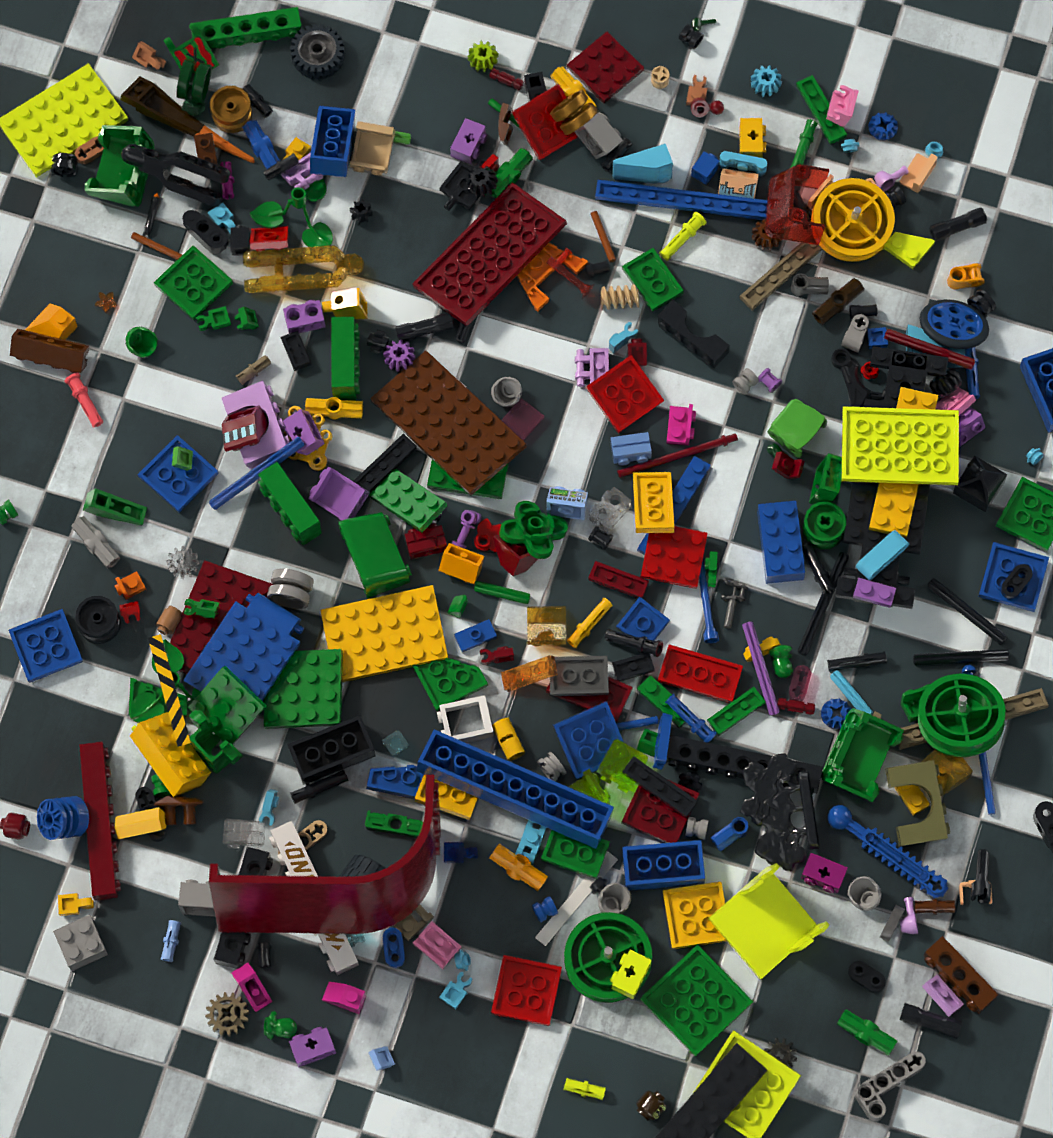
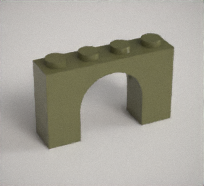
M934 760L886 768L888 788L906 785L919 786L926 791L931 801L930 812L922 822L896 827L899 847L947 839V834H950V827L948 822L945 823L944 818L947 811L945 803L941 802L940 795H943V788L941 783L938 784L937 776L940 775L938 764H935Z

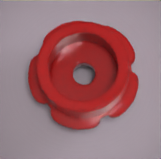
M866 362L861 367V373L866 379H875L879 375V368L870 367V362Z

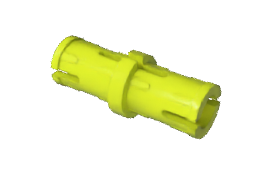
M566 1078L564 1091L581 1094V1097L586 1095L603 1100L606 1087L588 1084V1081L580 1082Z

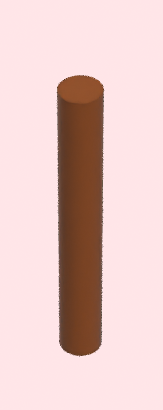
M593 211L590 215L607 258L612 263L616 261L615 255L598 212Z
M133 232L131 235V239L178 260L182 256V254L136 232Z

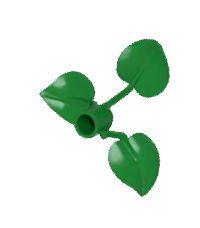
M323 179L320 181L316 180L306 190L299 187L294 188L291 192V199H288L284 211H282L280 204L268 201L250 212L251 218L258 225L265 228H276L283 224L282 215L287 213L292 204L295 208H302L309 229L304 230L302 233V240L307 247L326 249L333 242L331 229L322 222L312 226L306 209V199L315 202L321 200L326 195L327 189Z
M164 639L163 644L176 689L179 687L190 699L188 701L189 706L200 694V691L194 688L192 695H190L183 684L180 683V676L177 672L184 665L183 654ZM152 657V668L157 673L155 662ZM161 691L157 699L152 693L148 692L137 695L131 707V720L140 723L163 714L165 708L159 703L163 697V692Z

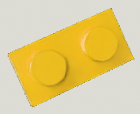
M918 786L894 787L913 816L930 806L929 801Z

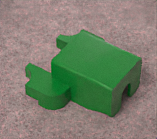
M195 709L189 714L191 721L198 728L189 737L191 744L200 758L215 774H218L229 763L234 765L243 757L234 745L227 740L219 745L221 751L216 756H213L211 751L221 740L216 734H213L214 728L211 721L200 709L198 711Z

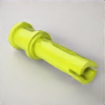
M694 212L693 217L682 225L681 231L659 252L660 256L668 261L690 237L696 235V231L702 225H706L705 218L698 212Z

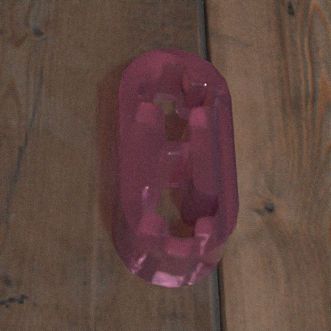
M805 665L797 666L794 670L789 688V698L791 700L803 701L806 697L811 671ZM805 671V675L807 676H804L803 681L801 682L799 681L800 675L797 673ZM797 685L801 686L800 693H803L799 694L798 697L792 692L796 691Z

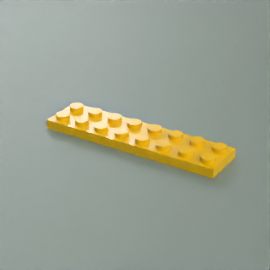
M901 387L896 408L935 410L938 395ZM879 483L869 530L886 534L896 530L902 537L907 538L919 484Z

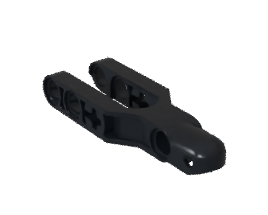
M136 144L126 145L121 152V158L124 162L138 167L142 172L158 177L167 190L215 207L222 203L223 197L221 194L210 190L209 187L204 188L193 184L190 180L173 175L165 167L173 165L219 183L228 182L231 172L227 168L182 151L166 155Z

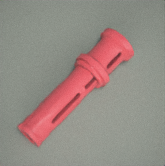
M79 373L71 374L64 381L71 388L72 396L78 399L92 427L100 426L103 420L88 395L87 386L83 385Z

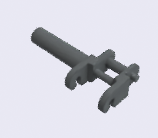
M724 580V584L734 587L732 596L725 597V595H721L722 600L729 601L724 628L731 629L736 600H739V602L746 600L744 592L748 590V587L745 584L739 585L737 581L731 580L728 582V580ZM737 589H741L740 596L736 595Z

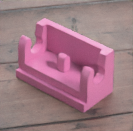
M841 85L840 90L846 93H841L837 90L833 92L826 119L845 127L852 118L858 90Z

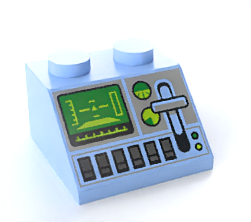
M561 486L550 487L547 497V515L585 520L588 492L581 489L566 490Z

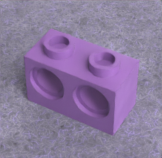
M309 300L304 304H291L283 308L288 333L297 330L299 333L325 328L319 300ZM316 312L317 315L309 316V313ZM293 316L299 317L298 320H290Z

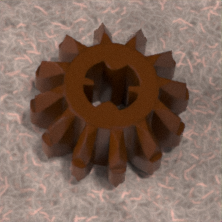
M763 219L762 223L757 222L756 227L752 228V241H756V247L762 245V251L765 247H768L770 251L772 246L777 248L779 242L783 239V230L779 228V223L773 224L772 219L769 222Z

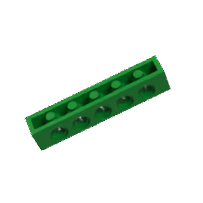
M298 7L195 22L210 49H222L231 45L241 46L251 42L260 43L264 40H279L284 37L294 38L295 34H299V30L302 29Z

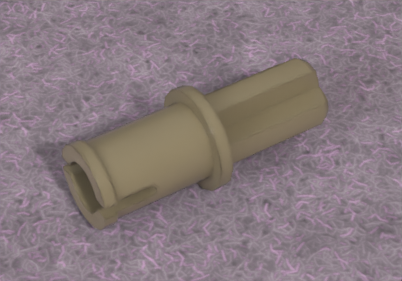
M264 355L252 365L248 364L249 367L236 375V378L241 382V385H244V383L255 375L258 376L259 372L271 364L270 359Z

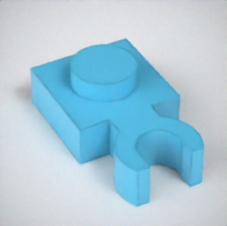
M463 972L458 974L457 983L455 984L450 981L439 999L455 1010L467 995V992L463 989L469 987L472 983V978H469L467 982L461 981L464 975Z

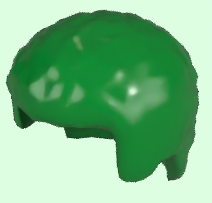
M142 326L130 329L125 338V344L129 352L141 358L151 356L158 344L156 334Z

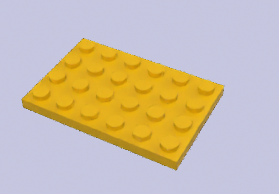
M433 585L320 610L328 649L343 650L342 682L448 658Z

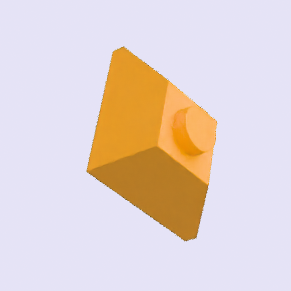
M49 304L25 330L66 340L78 325L75 318L62 307Z

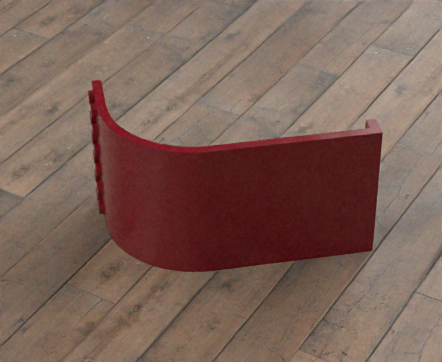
M426 775L425 815L417 840L400 860L379 872L356 877L220 875L219 865L210 864L209 886L218 932L365 934L386 929L405 919L426 897L435 875L436 855H440L441 819L439 784L435 782L434 775Z

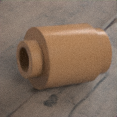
M168 606L167 609H164L156 623L157 630L163 635L173 634L181 620L182 612L173 606Z

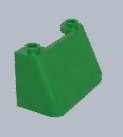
M102 125L101 132L98 134V141L104 150L97 176L86 181L85 192L92 197L137 207L142 201L148 174L139 170L138 167L124 162L121 158V152L128 144H136L155 150L154 141L142 127Z
M382 512L348 518L338 522L340 534L348 547L367 599L410 583L409 576L412 574L408 564L404 565L389 529L391 523L387 514L383 515Z
M852 708L843 722L825 763L821 779L873 802L880 792L878 783L875 782L890 746L895 747L902 742L904 730L869 713Z

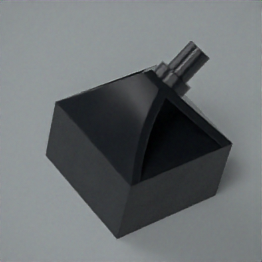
M974 455L961 475L958 485H955L953 494L986 512L1005 483L1007 474Z

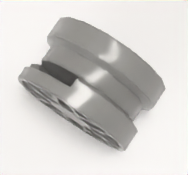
M552 752L547 753L548 757L539 759L537 763L546 777L556 782L560 773L565 775L566 771Z

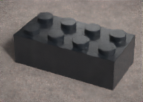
M360 715L287 744L303 785L376 756Z

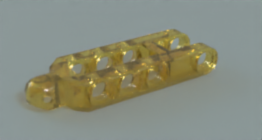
M335 245L250 251L243 254L244 266H274L275 275L260 276V278L244 280V290L249 293L338 287L347 278V275L360 274L364 269V261L359 255L344 254ZM334 262L337 265V271H334V273L320 274V272H316V274L283 276V265Z

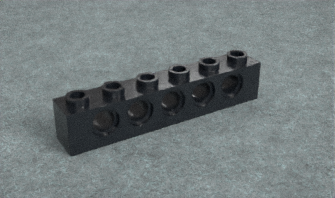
M246 847L239 875H253L250 873L251 869L259 867L261 870L256 875L266 876L267 870L270 871L273 864L270 852ZM221 932L214 956L215 964L238 969L240 964L243 965L246 953H243L245 945H249L251 934L249 932ZM232 942L239 944L235 950L228 949V946Z

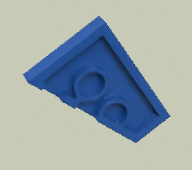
M414 765L398 768L394 766L371 768L366 789L415 799L424 774L417 772V766Z

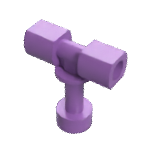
M465 510L461 515L463 528L457 541L453 540L451 544L466 549L467 546L463 544L470 528L475 529L472 525H477L481 521L482 515L473 510Z

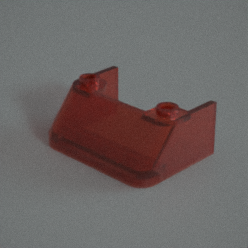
M798 164L771 177L768 184L765 233L769 237L813 245L820 244L825 224L808 222L806 212L803 209L793 207L795 186L818 189L827 179L829 169Z

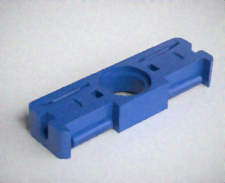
M662 713L658 723L659 727L652 767L660 770L663 769L667 759L672 715Z

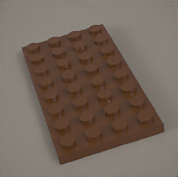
M424 351L413 361L412 365H408L406 370H402L370 398L375 406L470 496L527 447L526 443L427 351Z

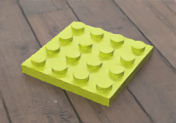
M733 1030L696 1089L734 1045L738 1043L768 1071L724 1122L747 1138H762L802 1075Z

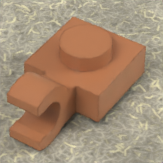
M143 41L138 43L132 56L134 60L143 66L149 67L152 65L157 70L160 67L164 68L167 62L163 58L155 56L156 50Z

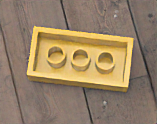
M168 712L140 722L130 735L133 742L173 797L202 786L211 774V771L190 743L177 746Z

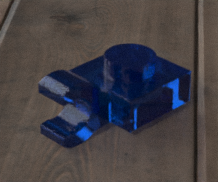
M444 842V863H464V857L478 858L477 847L464 848V842Z

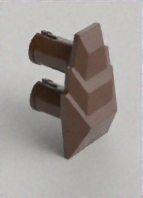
M170 794L155 802L154 805L164 807L166 825L176 824V807L180 805L183 807L184 813L183 824H196L195 806L202 804L203 800L184 796L173 797Z

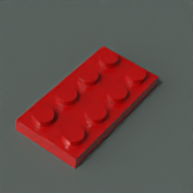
M669 644L658 682L731 703L735 696L743 666Z

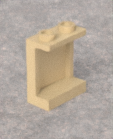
M357 121V135L352 160L349 165L356 172L367 170L371 171V174L382 176V173L387 174L395 136L394 127Z

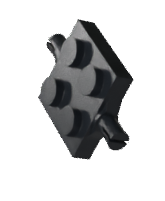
M480 159L475 167L460 161L440 186L439 190L449 197V200L444 205L446 210L450 211L455 203L470 210L480 198V196L477 197L469 191L466 180L468 179V174L473 173L472 169L477 170L479 165L481 166L485 162L483 159Z

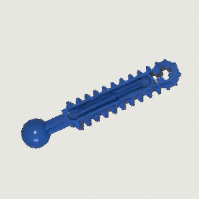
M836 805L829 810L827 814L828 823L835 829H847L858 837L862 843V850L868 847V854L875 852V858L882 857L881 863L887 861L888 868L894 866V872L900 870V876L907 875L908 882L914 880L913 886L919 884L921 885L920 891L926 889L927 896L929 895L933 899L944 897L948 887L947 880L941 874L935 876V870L929 872L928 865L922 867V861L915 862V856L908 857L909 851L903 853L902 846L897 849L896 842L890 844L889 837L883 839V833L876 834V827L871 830L869 828L865 829L852 819L851 811L846 806ZM931 883L934 885L939 883L941 890L937 889L934 891Z

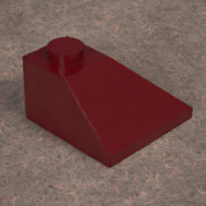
M500 535L494 536L493 540L500 565L513 577L526 572L538 560L528 553L525 544H509L503 541Z

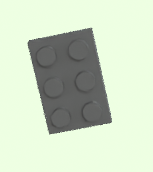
M608 656L549 657L550 696L609 695Z

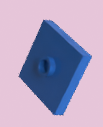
M639 597L616 628L622 633L635 637L646 636L648 639L655 641L670 622V619Z

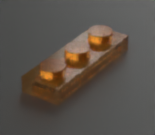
M552 655L501 672L504 691L507 692L558 675L555 657Z

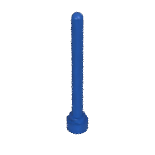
M703 558L699 576L706 624L703 637L705 643H715L719 641V633L713 625Z

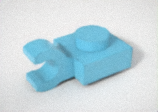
M223 202L208 212V216L220 228L224 226L231 234V228L236 227L232 221L234 216Z
M631 322L624 326V331L614 334L609 339V350L613 354L625 346L629 339L637 336L638 329H635L633 332L628 330L632 327Z
M269 789L266 792L262 808L263 812L259 817L260 823L267 816L270 818L269 825L272 826L274 824L275 816L272 810L277 808L279 802L277 790Z

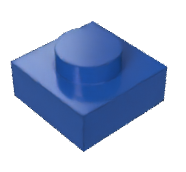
M886 327L867 329L869 349H873V346L888 347V340L884 338Z

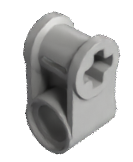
M858 314L853 317L849 329L843 338L842 347L859 353L869 324L868 318L865 315Z

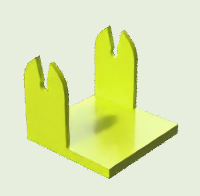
M777 863L763 869L708 918L759 980L790 953L800 951L811 944L815 936L825 932L830 926L828 922L816 924L774 874L780 867Z

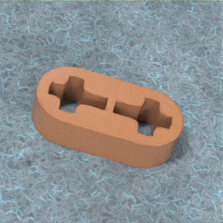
M98 136L76 149L75 156L78 158V163L87 164L102 155L104 148L96 147V144L99 143ZM83 152L87 155V157L84 158L80 155V153Z

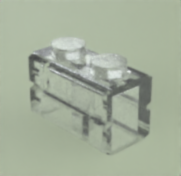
M225 819L223 844H228V848H239L240 845H245L259 850V847L264 845L266 822Z

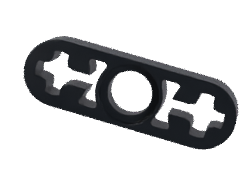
M141 787L136 791L135 798L140 811L158 808V806L151 804L155 803L156 800L150 788ZM143 792L149 795L147 796L149 805H145L143 798L139 799L142 797ZM166 828L160 832V836L152 834L154 832L148 834L153 841L160 842L165 839L167 831Z

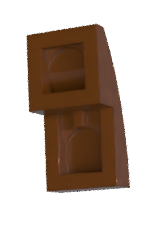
M502 103L498 122L500 141L504 145H508L514 129L508 124L513 108L506 103Z

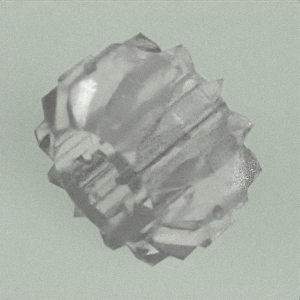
M184 546L181 547V551L175 548V554L169 553L170 559L166 561L167 565H169L168 571L173 572L174 577L180 575L181 579H184L186 574L192 577L191 571L197 572L196 566L199 565L197 553H193L192 548L185 550ZM183 560H184V562H186V564H184V565H182V564L180 563V562L183 561Z

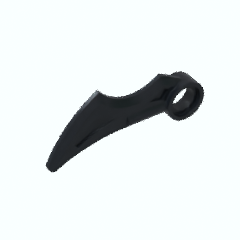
M843 348L837 349L833 352L831 362L834 367L841 369L849 394L850 407H864L865 399L869 398L871 390L859 381L857 374L859 364L851 357L849 351ZM840 354L844 355L846 357V361L844 363H839L836 360V356Z

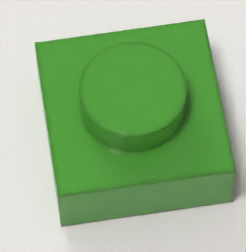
M179 446L174 447L172 466L186 471L192 469L193 451Z

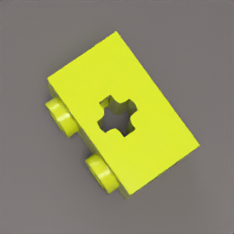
M629 950L628 954L624 953L619 963L622 965L619 972L615 971L610 980L613 983L612 989L634 999L651 966L652 960L632 950ZM633 970V975L627 977V972Z

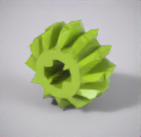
M481 40L479 45L474 43L473 48H469L468 61L471 68L476 67L477 72L481 68L486 72V68L492 69L493 65H497L498 52L495 45L490 46L489 41L483 44Z

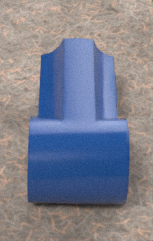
M742 817L734 818L730 824L710 838L721 852L739 838L746 836L748 822ZM738 823L745 826V829L741 832L734 829V826Z

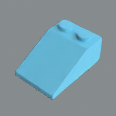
M666 143L613 160V178L617 180L656 184L659 182L665 183L672 179L673 161Z

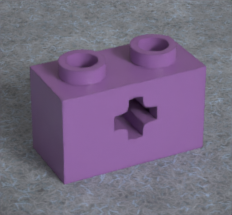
M465 118L450 148L451 157L471 164L473 159H477L480 153L479 147L487 139L486 126Z
M300 409L283 420L287 435L292 440L300 437L305 443L301 449L296 451L297 453L309 455L325 444L310 412Z
M323 1027L311 1030L310 1034L305 1036L304 1034L294 1036L292 1041H289L298 1068L336 1054L327 1027L324 1029ZM310 1042H313V1044H315V1049L311 1050V1048L309 1047Z

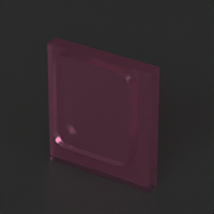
M521 398L501 421L524 441L545 416Z

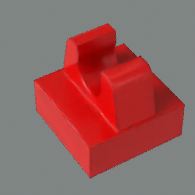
M138 601L119 605L121 616H123L126 623H129L128 617L130 615H135L136 620H140Z

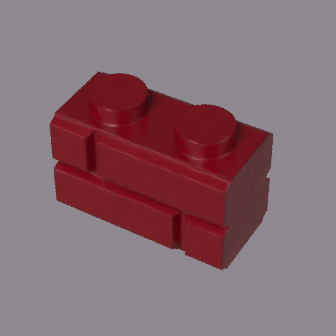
M430 524L422 533L416 528L410 529L408 533H405L410 560L444 552L447 547L442 525Z

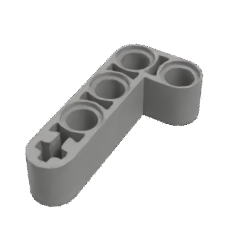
M910 1053L858 1086L855 1093L856 1100L871 1121H880L886 1112L885 1104L880 1096L923 1069L926 1059L922 1053ZM913 1059L920 1061L918 1065L914 1064L908 1069L907 1066L912 1063ZM894 1069H902L904 1076L897 1077L894 1074ZM884 1079L887 1082V1086L884 1088L879 1087L877 1080ZM860 1090H868L870 1097L863 1098L860 1095ZM874 1106L879 1107L881 1114H872L871 1108Z

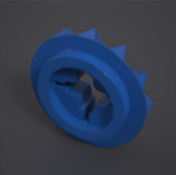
M878 112L877 115L872 116L868 127L871 135L876 139L888 140L897 133L898 122L893 115L891 116L887 112L881 114ZM881 121H882L884 124H888V125L886 126V131H885V129H884L883 127H879L880 124H881Z
M831 698L824 703L821 709V718L828 727L840 729L851 707L847 701H843L840 698ZM841 708V716H835L832 718V710H838Z

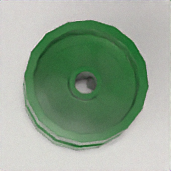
M818 502L806 511L802 527L803 536L807 543H812L814 548L820 550L831 549L837 546L843 538L846 517L842 509L836 504Z

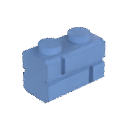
M648 432L610 438L614 464L627 465L630 461L643 463L651 459L652 453Z

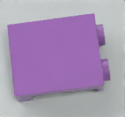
M328 467L321 472L320 480L310 490V497L308 499L334 514L340 520L354 518L370 492L335 469Z

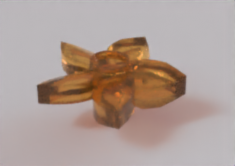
M99 292L101 300L97 301L95 306H103L105 313L108 312L109 306H117L116 302L112 300L114 298L113 292L107 295Z

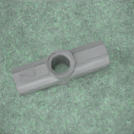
M85 516L77 518L71 526L83 540L87 549L93 555L95 554L107 569L116 565L120 557L108 544L104 535L99 530H96Z

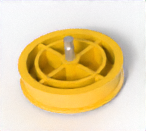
M858 178L838 180L827 186L819 195L811 214V229L819 246L832 257L849 262L867 260L878 254L890 238L895 223L894 209L888 196L875 184Z

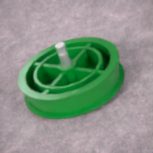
M970 674L947 675L931 683L923 692L919 701L918 726L926 742L937 751L954 757L976 756L992 748L1000 739L1005 723L1006 709L1004 700L991 683L978 676Z
M604 912L585 918L572 930L565 945L564 964L570 982L582 995L594 1001L613 1003L629 998L613 990V983L610 980L615 971L619 972L622 966L619 964L624 953L628 954L629 950L652 960V948L648 936L638 923L622 914ZM650 966V968H649V970H648V972H647V974H646V976H645V978H644V980H643L641 986L639 987L638 991H639V990L642 988V986L645 984V982H646V980H647V978H648V976H649V974H650L651 966ZM633 970L627 972L626 976L630 977L633 975Z

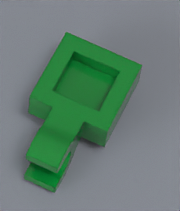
M186 599L184 605H189L191 609L185 608L184 614L192 615L196 612V615L204 618H215L220 603L203 599L200 602Z

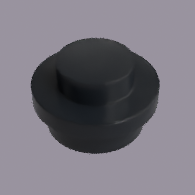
M600 876L589 888L594 895L596 893L600 894L607 886L608 880Z

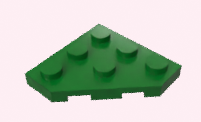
M445 658V660L413 665L436 712L440 710L439 705L459 701L488 686L479 667L463 664L454 659Z

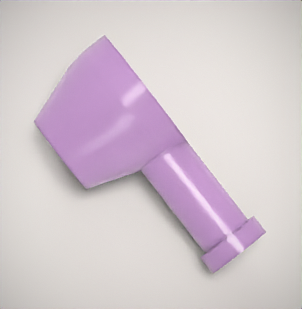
M904 165L891 175L884 171H879L874 179L877 186L885 192L894 185L897 179L907 175L909 171Z
M913 897L904 899L907 916L900 920L902 933L918 934Z

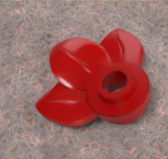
M488 518L482 520L477 526L478 534L474 538L475 547L480 551L491 550L497 552L493 538L499 535L501 524L492 526ZM486 540L487 543L485 545H482L480 541Z

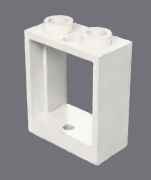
M485 695L439 705L440 712H437L439 723H443L444 730H441L442 733L465 743L494 737ZM479 705L484 729L451 736L446 712Z

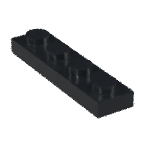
M403 433L353 482L371 493L417 449V445Z
M634 756L622 771L623 775L685 818H687L698 803L695 798Z

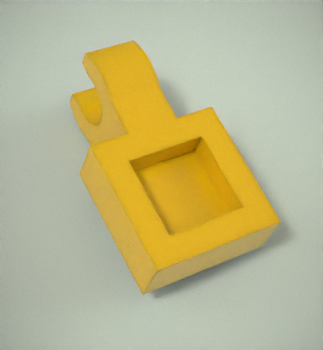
M295 137L285 150L287 155L283 159L294 153L297 159L300 160L311 151V146Z
M78 893L58 895V912L60 916L80 914L79 908H94V900L92 898L79 899Z

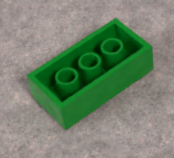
M331 317V387L333 397H337L340 400L357 401V394H360V331L354 317Z
M278 462L258 474L260 492L265 498H269L272 509L275 513L279 512L282 523L285 527L289 526L292 531L291 535L296 542L300 541L304 546L322 534L320 521Z

